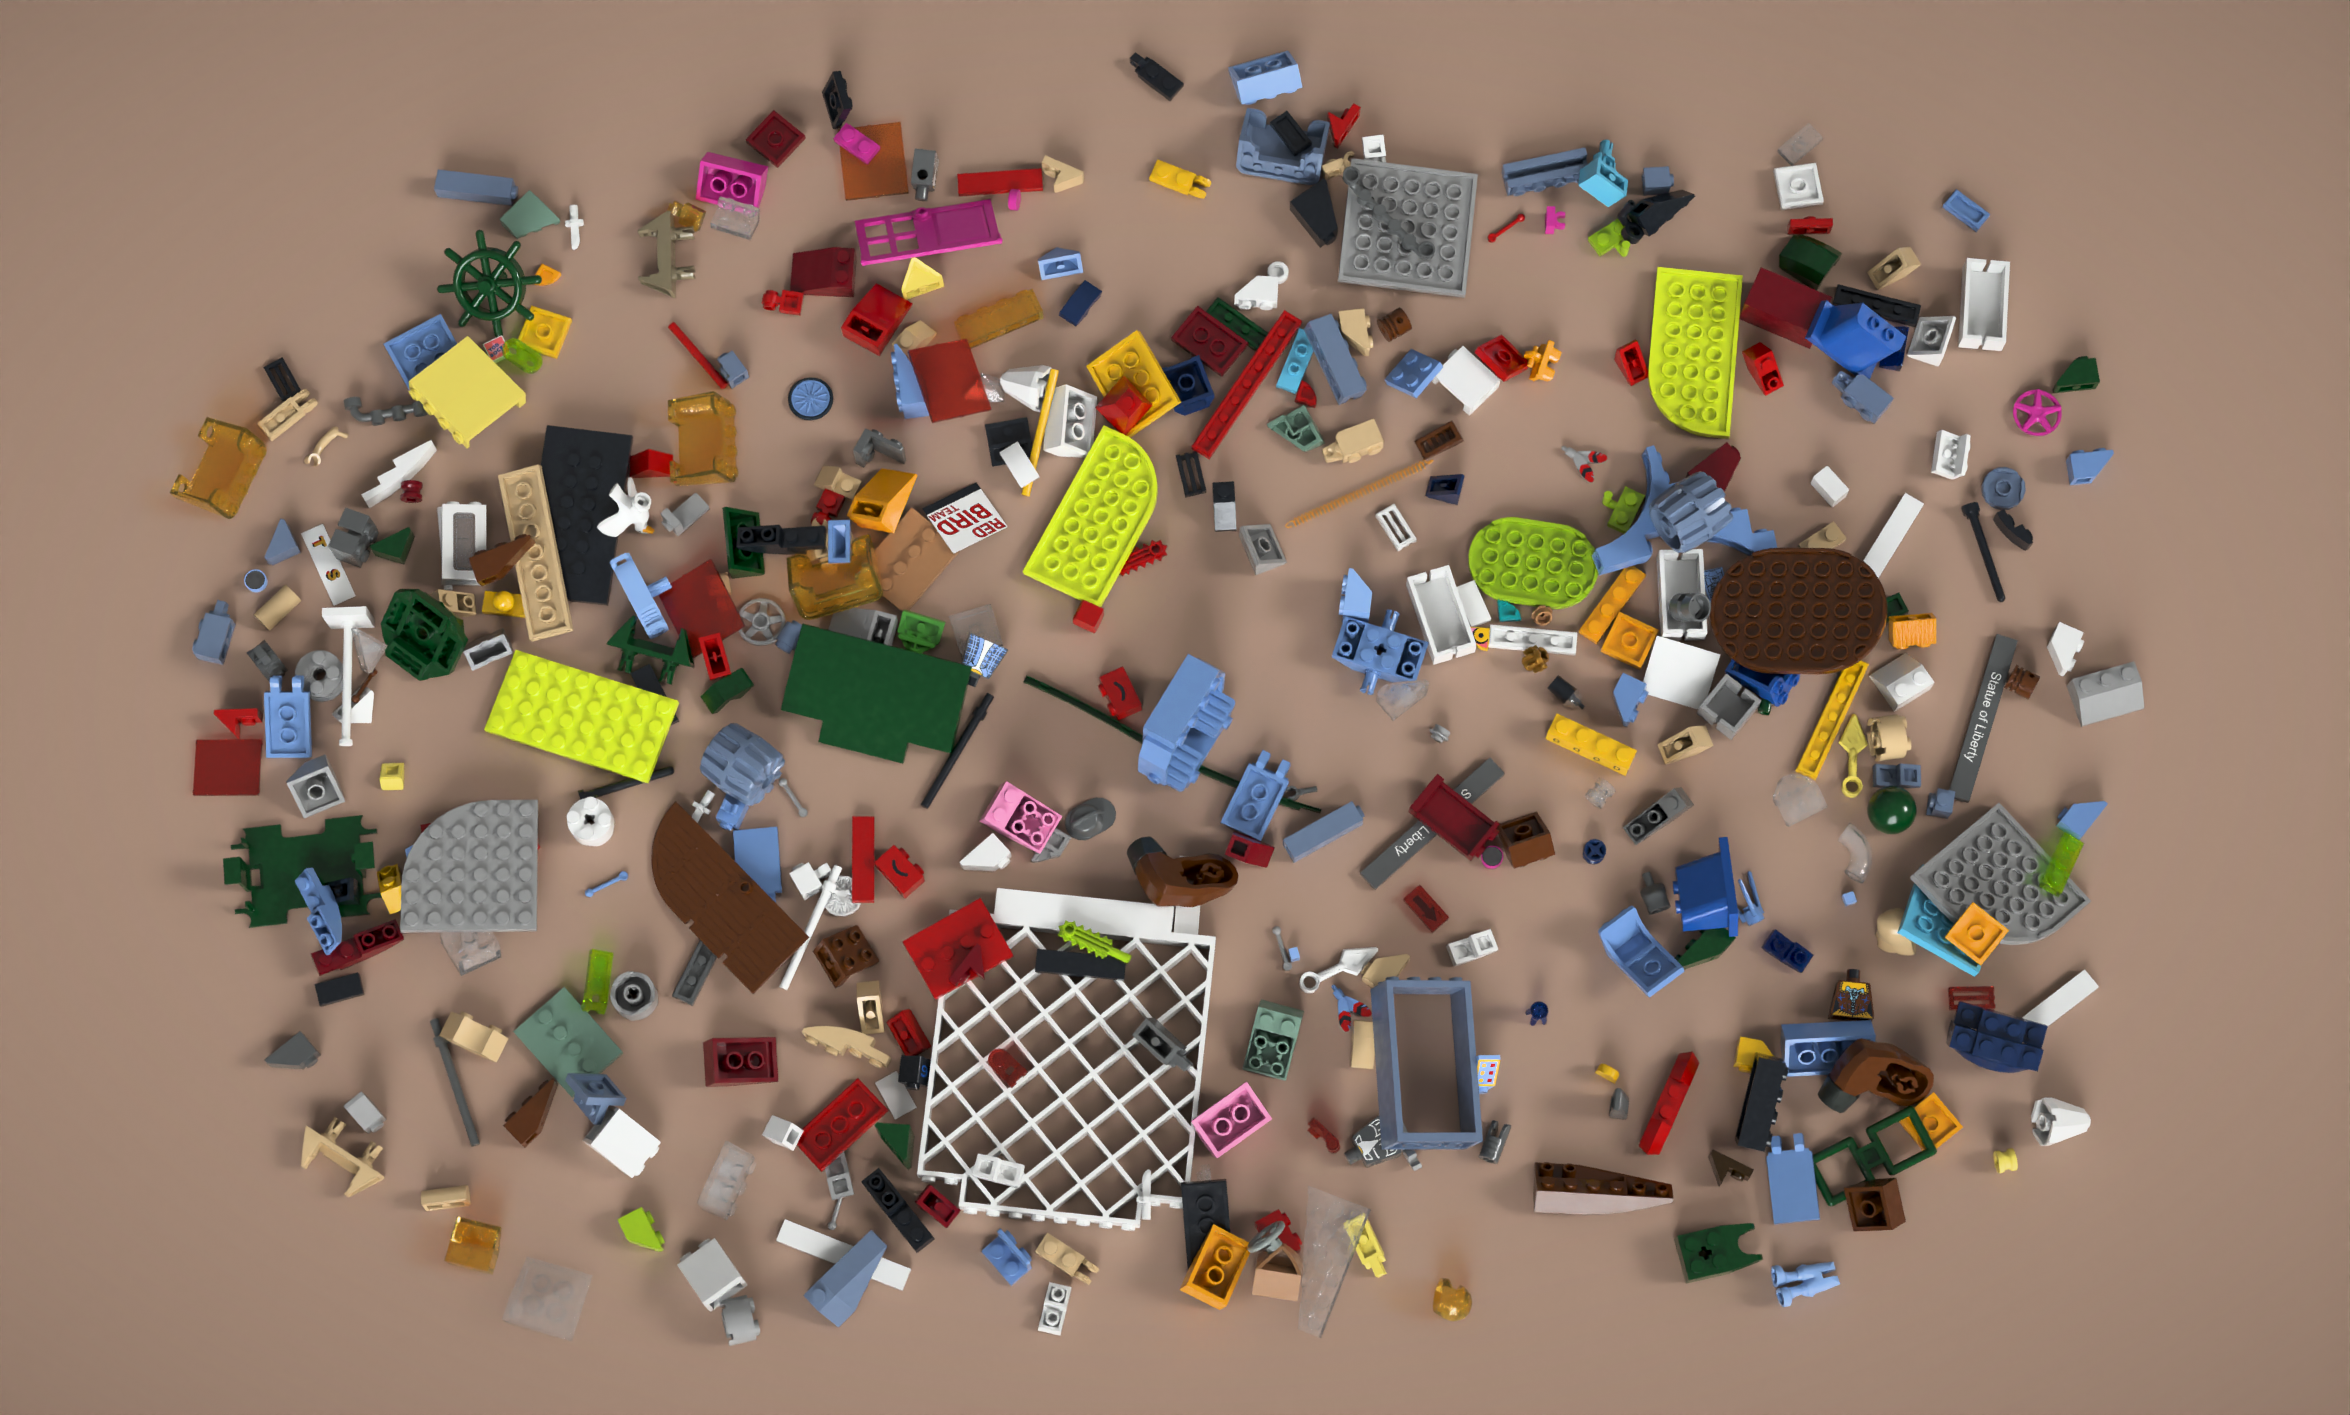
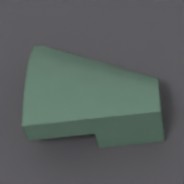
M530 190L500 218L502 226L517 239L526 236L529 232H538L542 230V227L551 224L558 225L561 222Z
M1305 405L1287 415L1283 414L1267 424L1268 428L1304 452L1325 444Z

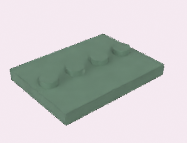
M565 987L513 1031L572 1098L575 1092L565 1081L568 1073L601 1074L623 1054L621 1049Z

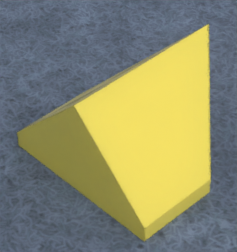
M915 257L911 259L901 288L902 296L906 300L944 287L942 275Z

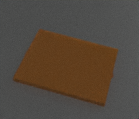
M901 122L854 127L880 146V150L867 165L840 146L846 201L908 194Z

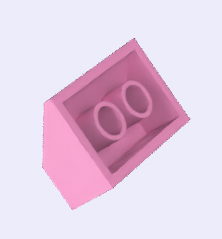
M1245 1082L1191 1122L1210 1154L1215 1158H1219L1272 1118L1249 1084Z

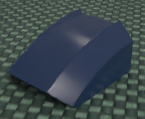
M1199 355L1176 365L1162 368L1181 401L1180 404L1173 408L1175 412L1186 416L1210 406L1215 395Z

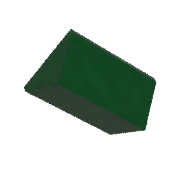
M723 507L728 570L731 578L764 575L763 553L741 550L736 547L738 527L760 526L759 512Z
M876 1123L874 1126L879 1137L907 1170L912 1168L915 1136L911 1126L907 1124Z

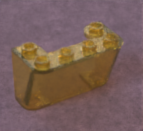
M715 391L668 400V421L678 426L680 464L670 461V482L676 486L735 482L736 477H738L736 466L737 448L735 446L737 431L734 425L736 409L729 400Z
M207 417L198 434V437L209 445L192 481L190 482L183 475L179 474L170 494L176 499L227 519H232L238 513L241 503L266 455V445L247 428ZM211 426L212 434L207 437V430ZM184 483V491L179 492L180 485Z

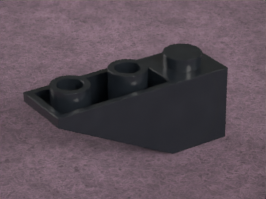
M1678 190L1645 198L1635 205L1628 216L1632 222L1637 223L1643 229L1644 235L1650 237L1664 223L1671 220L1680 209L1686 207L1695 195L1685 190Z

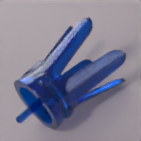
M1535 1002L1525 1012L1526 1015H1532L1531 1026H1534L1538 1020H1541L1543 1025L1547 1023L1549 1010L1545 1003Z

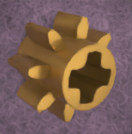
M1535 645L1523 651L1526 656L1522 658V664L1526 670L1537 673L1548 667L1546 662L1549 661V655L1544 648H1538Z

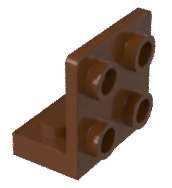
M858 925L822 939L813 950V953L835 988L842 986L851 975L874 966L879 962L878 957Z

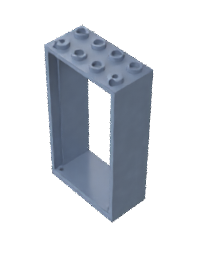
M1393 976L1387 977L1383 982H1378V985L1370 989L1382 1150L1468 1149L1483 1142L1471 981H1462L1461 977L1449 978V980H1441V977H1431L1428 980H1420V977H1409L1407 980H1399V977ZM1394 994L1450 995L1461 1132L1403 1133Z

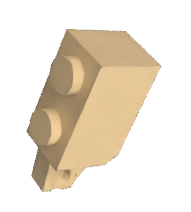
M1371 419L1339 431L1335 442L1323 448L1322 454L1326 463L1342 460L1343 463L1348 461L1353 463L1360 460L1361 456L1366 454L1375 455L1379 453L1383 448L1384 440L1375 419Z

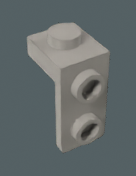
M694 493L672 513L668 508L660 514L663 518L661 523L669 532L673 531L679 536L710 508L697 493Z

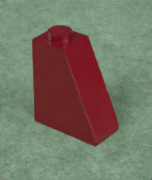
M1726 442L1687 472L1686 478L1696 472H1705L1707 476H1711L1716 481V486L1722 488L1725 492L1739 465L1740 453L1736 447L1730 446Z

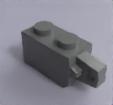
M265 640L247 652L269 682L270 677H273V675H282L283 678L285 672L288 671Z
M1146 1018L1132 1034L1163 1064L1171 1065L1173 1068L1177 1065L1183 1071H1188L1193 1065L1185 1056L1187 1053L1185 1049L1187 1047L1156 1018Z

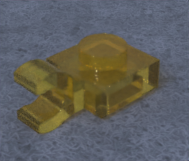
M674 201L673 204L669 203L667 209L673 215L680 217L679 224L685 227L694 226L696 232L700 230L706 214L705 210L690 203H686L683 206L677 201Z

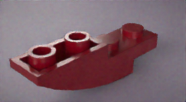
M396 919L354 934L353 938L341 942L330 955H326L322 949L311 953V957L319 976L339 968L341 971L367 960L404 940V937Z

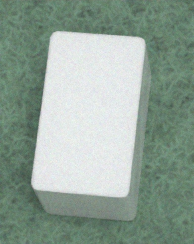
M1828 466L1818 472L1811 481V485L1831 507H1834L1843 500L1849 491L1847 486Z

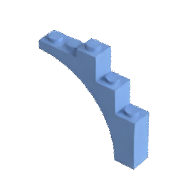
M1654 445L1646 447L1641 455L1646 470L1647 482L1645 503L1636 523L1624 535L1609 544L1596 548L1592 558L1599 576L1647 562L1653 552L1652 545L1647 540L1660 537L1650 518L1649 505L1675 483L1669 484V475L1662 467L1661 454L1656 451Z
M1732 508L1730 512L1733 515V520L1706 541L1735 548L1748 556L1752 555L1753 552L1763 549L1777 548L1774 530L1759 529L1752 533L1748 510H1741V508Z

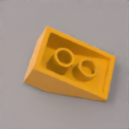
M1213 1224L1190 1265L1179 1290L1218 1310L1226 1307L1250 1255V1252L1247 1250L1249 1242Z

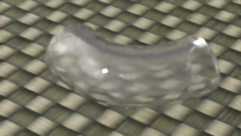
M1849 823L1838 839L1850 853V862L1845 869V873L1854 881L1864 883L1872 866V849L1866 836L1856 826Z

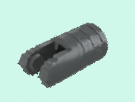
M1493 1120L1491 1122L1479 1158L1489 1163L1498 1164L1511 1125L1504 1124L1497 1138L1495 1136L1498 1130V1121Z

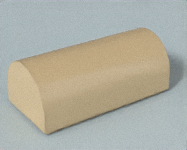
M285 584L253 615L270 631L301 600Z
M468 1185L421 1191V1205L426 1211L470 1206Z

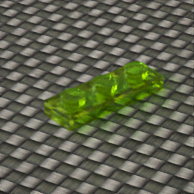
M2064 832L2060 837L2039 886L2059 897L2063 892L2084 843Z

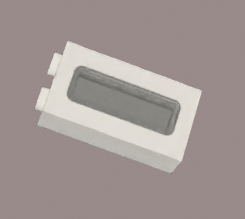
M455 501L442 504L441 585L481 586L476 581L469 558L474 556V553L477 551L486 550V505H481L480 502L460 504Z

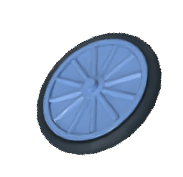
M804 378L795 383L788 395L789 407L801 419L810 421L820 419L832 407L833 392L829 385L821 379Z

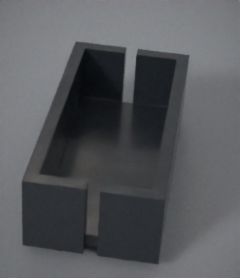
M1758 1052L1755 1053L1735 1136L1738 1146L1765 1152L1766 1146L1770 1147L1773 1135L1770 1131L1771 1124H1776L1778 1116L1775 1107L1777 1102H1781L1783 1090L1780 1086L1782 1080L1786 1081L1789 1070L1782 1058Z

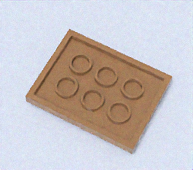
M911 507L897 524L895 532L887 535L856 571V574L901 612L904 609L909 611L960 551L953 554L934 525Z

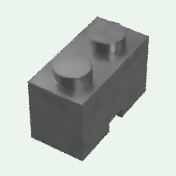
M504 628L466 644L463 652L473 671L489 664L491 661L512 654L513 647Z

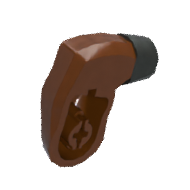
M1150 836L1135 840L1127 849V856L1147 898L1158 907H1196L1226 895L1234 888L1238 881L1239 875L1236 867L1229 860L1217 854L1208 853L1194 857L1173 859L1167 856L1158 842Z

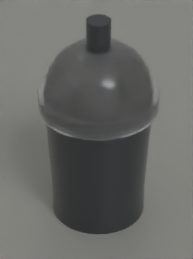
M1558 675L1548 686V689L1564 703L1565 707L1576 708L1579 706L1581 709L1585 707L1581 703L1583 697L1580 690L1576 689Z

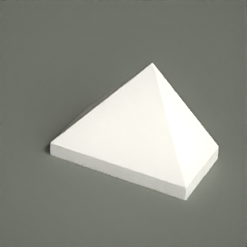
M366 686L359 697L360 701L358 703L351 701V723H371L374 693ZM342 705L332 713L341 723Z

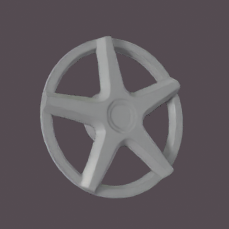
M766 598L749 601L741 608L737 616L739 634L745 641L759 646L773 644L786 624L782 608L776 602ZM761 602L758 613L752 614L744 611L751 604ZM770 603L775 606L781 615L768 616L767 604ZM741 617L752 622V626L745 634L741 629ZM782 622L780 630L773 637L769 626ZM761 631L767 640L755 641L750 639V637L756 632Z

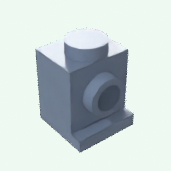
M733 351L723 353L718 357L717 361L720 364L718 370L724 379H727L731 389L749 378L747 369Z
M1938 788L1935 793H1929L1926 815L1948 819L1953 811L1955 791Z

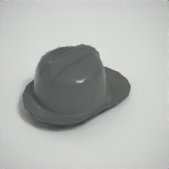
M1096 797L1073 808L1068 813L1065 820L1066 830L1071 837L1077 840H1088L1113 825L1116 819L1115 808L1110 801L1104 798Z

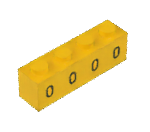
M1557 713L1546 735V740L1626 776L1637 750Z

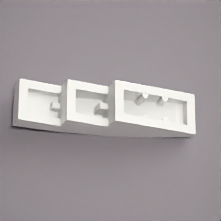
M432 440L393 459L396 467L378 476L380 485L362 494L369 508L391 496L401 488L402 481L411 480L425 466L437 451Z

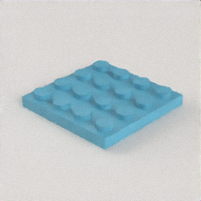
M1914 883L1897 933L1975 977L1980 972L1981 965L1944 937L1954 923Z

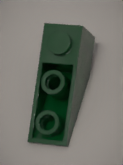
M1726 928L1700 930L1699 932L1702 935L1697 940L1693 938L1685 946L1687 951L1682 956L1678 954L1675 959L1683 966L1684 970L1718 959L1734 942L1736 937H1729Z

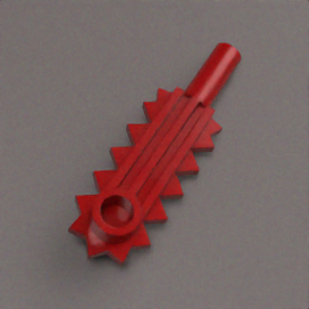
M1151 540L1150 546L1143 544L1142 549L1135 547V551L1129 555L1120 574L1123 577L1125 574L1129 575L1131 569L1137 572L1139 566L1145 568L1147 563L1153 565L1155 559L1161 561L1162 557L1167 556L1165 551L1167 545H1163L1161 540L1157 542Z

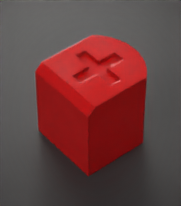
M1082 600L1073 617V624L1095 634L1103 619L1104 609Z

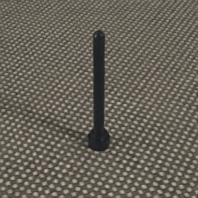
M1978 502L1966 504L1961 507L1962 513L1971 522L1997 601L2004 602L2006 597L1978 518L1980 516Z

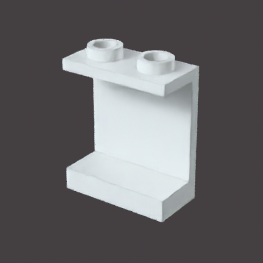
M1462 346L1459 350L1454 349L1449 354V360L1442 364L1443 368L1434 377L1432 382L1436 384L1439 381L1464 404L1463 411L1470 416L1499 387L1500 379Z

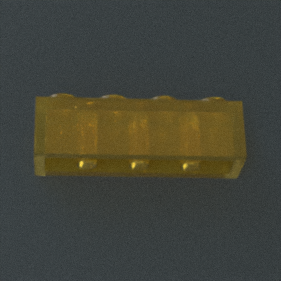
M1033 289L1028 291L1022 290L1014 297L1000 299L995 305L981 307L976 313L960 316L957 321H954V326L964 350L967 351L1043 319V310Z

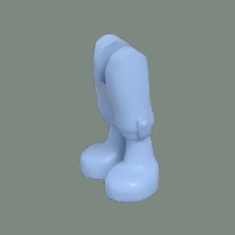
M1834 1262L1810 1265L1801 1264L1793 1272H1785L1780 1265L1772 1266L1771 1277L1774 1287L1795 1281L1803 1282L1793 1287L1778 1288L1776 1296L1780 1305L1788 1307L1796 1296L1813 1297L1816 1293L1840 1285L1838 1276L1825 1278L1822 1276V1274L1836 1270Z

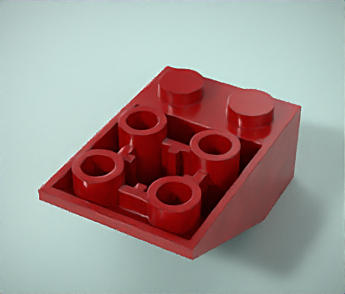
M876 283L852 309L841 326L842 334L845 338L880 356L913 303Z

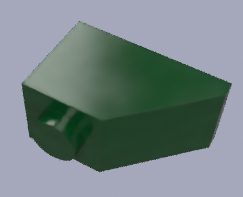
M2088 356L2076 358L2056 382L2052 389L2053 394L2096 389L2100 383L2096 358H2089Z

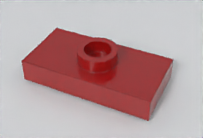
M1808 216L1804 219H1790L1787 232L1789 235L1829 234L1833 227V218L1816 219V217Z

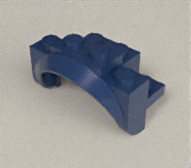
M1959 1001L1954 1019L1950 1022L1946 1043L1966 1060L1992 1071L2016 1073L2033 1070L2038 1072L2044 1051L2042 1045L2048 1026Z

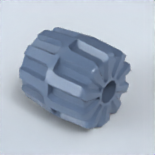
M1702 471L1696 472L1675 483L1649 505L1650 518L1658 534L1669 547L1678 553H1686L1711 539L1733 520V515L1730 512L1732 509L1731 504L1725 500L1726 494L1723 489L1718 488L1716 481Z
M730 723L722 728L707 746L701 759L700 771L726 794L746 805L753 806L762 801L765 794L770 793L774 788L773 783L775 779L780 778L782 774L780 769L785 765V760L782 753L765 739L737 723Z

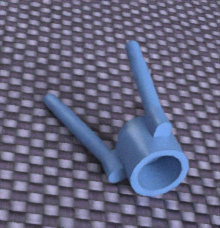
M1748 871L1747 875L1755 903H1752L1743 881L1739 879L1738 883L1748 906L1743 909L1744 914L1738 909V916L1742 923L1747 922L1748 926H1751L1765 918L1752 873Z

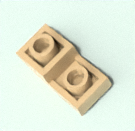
M1353 1020L1350 1066L1373 1069L1375 1056L1373 1021Z

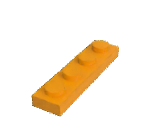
M1634 566L1624 568L1578 633L1597 645L1616 619L1618 613L1621 612L1645 579L1646 574Z

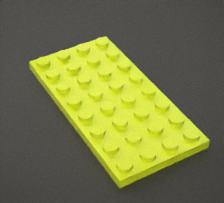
M515 650L484 730L503 738L649 783L679 702L678 700Z

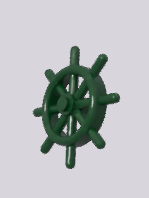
M477 230L475 235L478 249L470 252L463 258L451 248L444 250V254L455 262L457 266L453 275V284L439 285L437 291L439 293H455L458 302L465 310L458 320L460 327H465L472 316L481 320L492 321L494 335L497 338L501 335L503 336L500 319L509 316L513 312L517 311L529 321L534 319V314L524 307L522 302L526 293V285L539 284L542 278L539 275L525 276L521 266L513 258L521 247L519 241H514L508 251L505 252L498 248L487 247L484 232ZM489 258L499 262L493 272H491ZM480 259L483 273L471 265L474 260ZM506 268L510 272L512 278H507V274L504 271ZM466 272L478 281L465 282ZM514 286L513 297L501 287ZM479 290L472 300L467 291ZM496 295L508 304L505 308L498 310ZM486 296L488 298L489 309H485L480 306V304Z

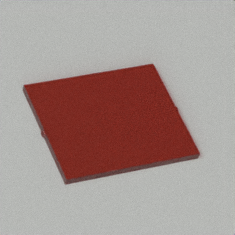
M967 338L941 344L937 343L907 352L932 423L959 417L963 418L964 416L991 410Z
M709 559L687 574H683L682 577L671 583V589L659 594L678 635H680L681 628L687 630L693 659L702 654L698 638L720 632L723 641L745 627L712 559Z

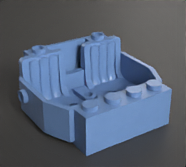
M1189 654L1186 656L1143 727V742L1139 753L1138 772L1146 775L1151 782L1155 784L1160 783L1164 786L1168 785L1182 792L1185 788L1189 787L1190 783L1194 784L1200 775L1199 768L1222 730H1227L1233 720L1231 712L1235 707V700L1222 693L1224 690L1225 672L1200 658H1195Z

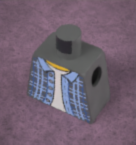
M969 632L961 664L972 666L968 685L976 687L980 676L990 679L1008 652V649Z

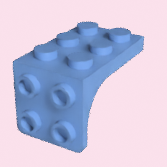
M1629 906L1627 909L1622 910L1616 917L1604 923L1598 930L1607 956L1649 998L1685 972L1683 966L1649 933L1634 906Z

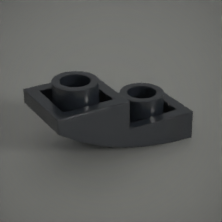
M2004 509L1996 513L1993 521L2000 531L2016 546L2025 551L2028 550L2033 544V536L2029 529H2025L2023 524L2014 527L2015 523L2012 516L2007 514Z

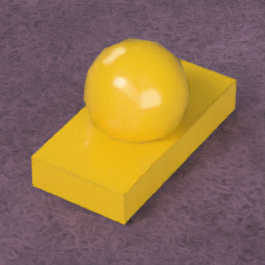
M485 591L482 613L525 618L521 594H513L507 591Z

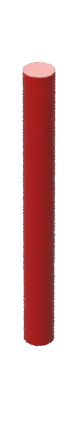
M675 322L671 323L668 326L671 332L721 389L726 388L728 383L678 325Z

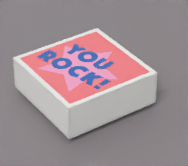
M502 335L483 344L488 356L495 363L512 356Z

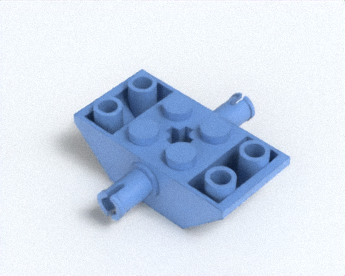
M1387 609L1381 627L1347 616L1344 618L1332 658L1351 670L1365 674L1360 688L1362 693H1366L1369 685L1367 694L1373 695L1378 678L1392 683H1416L1429 642L1395 632L1394 629L1400 613L1394 611L1393 617L1390 619L1392 610ZM1378 650L1383 651L1381 655H1377Z

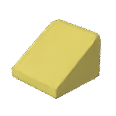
M384 763L381 765L379 780L382 790H402L404 788V763Z

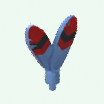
M1332 985L1333 994L1338 1000L1339 1023L1345 1032H1348L1351 1027L1350 1010L1362 1017L1371 1016V1010L1365 1004L1345 996L1340 988L1338 989L1336 985Z

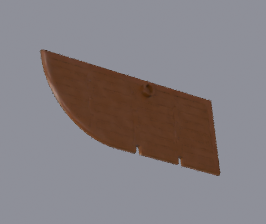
M675 801L662 818L653 841L651 864L656 887L667 906L684 924H687L691 919L694 921L689 929L718 959L724 953L728 956L723 961V964L754 994L805 943L809 936Z

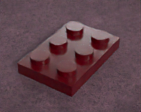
M1199 306L1193 310L1171 337V341L1193 357L1199 355L1201 362L1221 377H1223L1248 346L1247 341Z

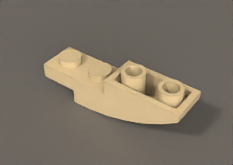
M833 1026L807 1027L802 1031L806 1037L805 1041L814 1046H817L818 1043L825 1046V1051L834 1056H837L838 1053L844 1056L849 1048L850 1054L858 1058L864 1056L870 1059V1064L881 1068V1066L888 1068L891 1062L889 1055L873 1048L876 1043L875 1039L864 1033Z

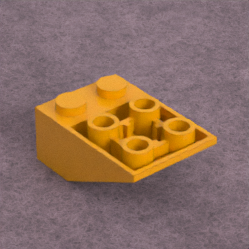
M881 468L854 496L847 517L861 528L894 533L917 475Z

